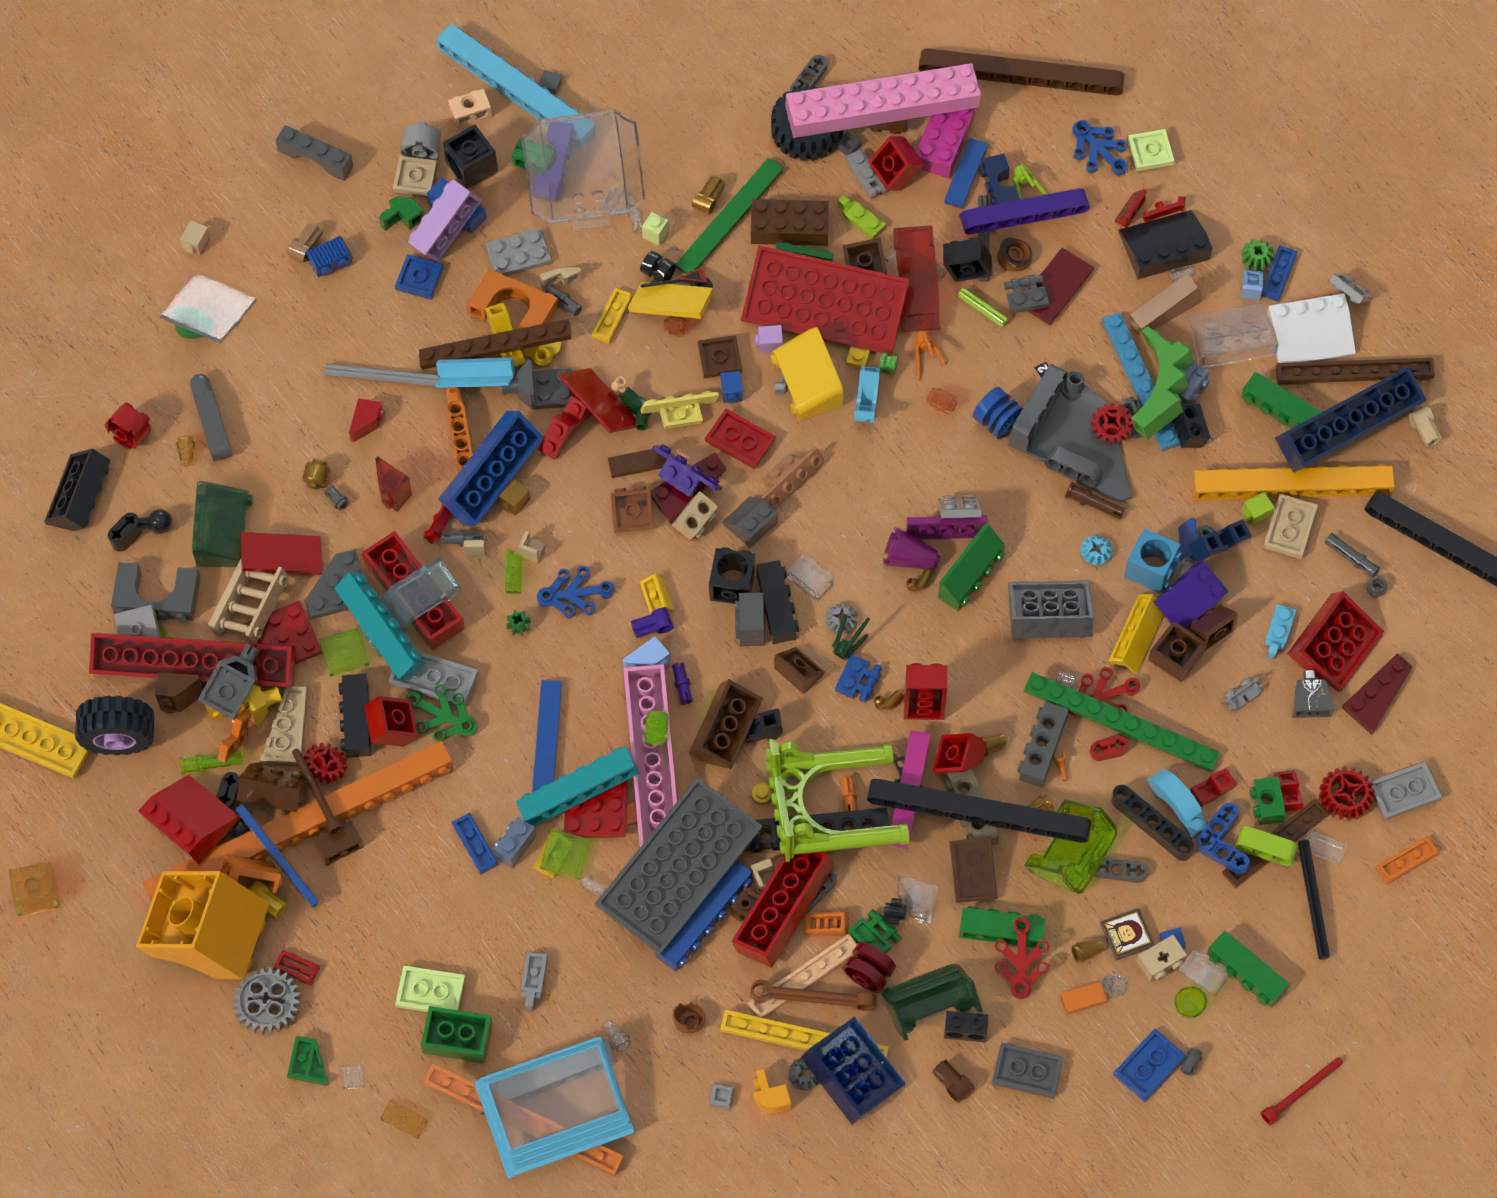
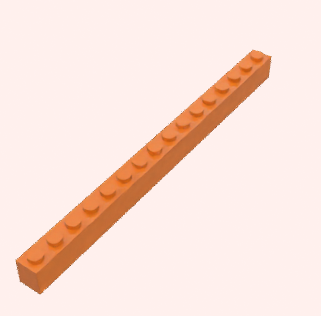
M440 741L325 795L324 798L334 817L340 819L341 822L346 819L351 820L365 810L370 811L382 802H389L401 793H408L420 784L429 783L432 781V778L448 774L453 769V763L444 744ZM315 800L300 807L297 812L287 813L260 827L281 853L289 846L299 845L302 840L308 837L317 836L326 829L327 820ZM249 831L213 848L199 864L190 859L167 871H221L225 854L262 861L270 856V854L252 831ZM162 873L142 882L151 902Z

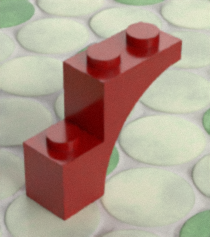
M571 395L564 412L552 418L538 449L553 460L559 457L573 432L591 416V412L575 395Z

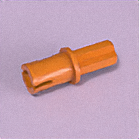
M843 777L841 779L843 794L841 800L844 801L845 811L857 810V794L854 792L853 779L851 777Z

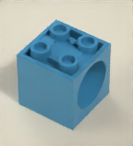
M1144 528L1127 560L1124 577L1161 593L1164 587L1168 588L1172 579L1171 575L1173 571L1176 572L1179 566V559L1182 554L1179 552L1181 544ZM1155 556L1162 559L1166 564L1161 567H1152L1147 565L1142 559Z

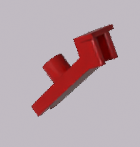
M1178 196L1176 203L1164 206L1162 201L1155 203L1156 209L1143 214L1144 222L1184 211L1186 197Z
M444 505L441 506L438 513L433 515L434 521L430 529L424 532L423 538L431 544L439 539L452 515Z

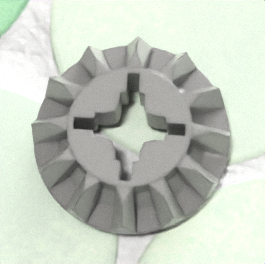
M844 603L834 604L833 607L828 609L825 617L828 628L838 633L840 621L837 617L843 612V614H847V619L842 634L852 631L857 624L856 611L852 606L845 605Z

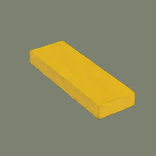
M615 287L591 334L592 338L610 344L633 298L632 293Z

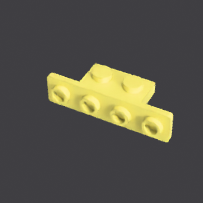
M705 391L699 395L686 394L678 398L670 396L658 401L650 399L643 404L641 414L660 411L664 429L702 424L703 418L699 405L715 403L719 394L718 392Z

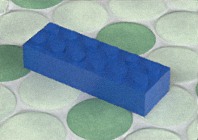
M506 411L438 500L463 526H476L544 437L520 411Z

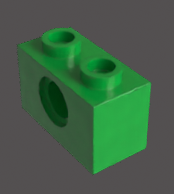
M1279 777L1255 779L1252 787L1249 789L1250 797L1255 801V806H1253L1254 818H1258L1259 825L1284 822L1286 814ZM1262 799H1269L1272 803L1266 804Z

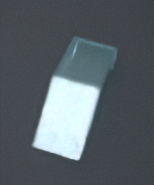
M436 558L392 585L380 600L388 607L389 613L398 621L404 633L417 617L443 601H450L461 587L440 558ZM358 624L357 628L378 656H382L363 628Z

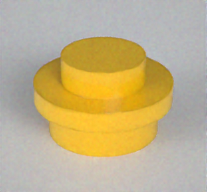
M757 784L752 790L754 801L761 804L767 803L771 799L772 789L767 784Z

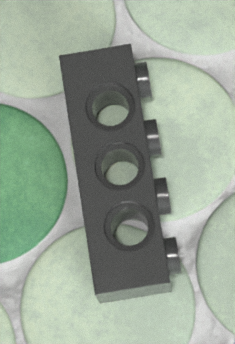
M1045 702L1044 707L1039 708L1036 719H1039L1037 726L1033 725L1030 737H1033L1031 744H1026L1023 753L1026 755L1025 761H1020L1017 772L1020 773V781L1043 788L1068 717V708ZM1051 724L1053 728L1048 729L1045 728L1043 725ZM1043 741L1047 745L1039 746L1037 743ZM1037 759L1041 763L1033 764L1031 760Z

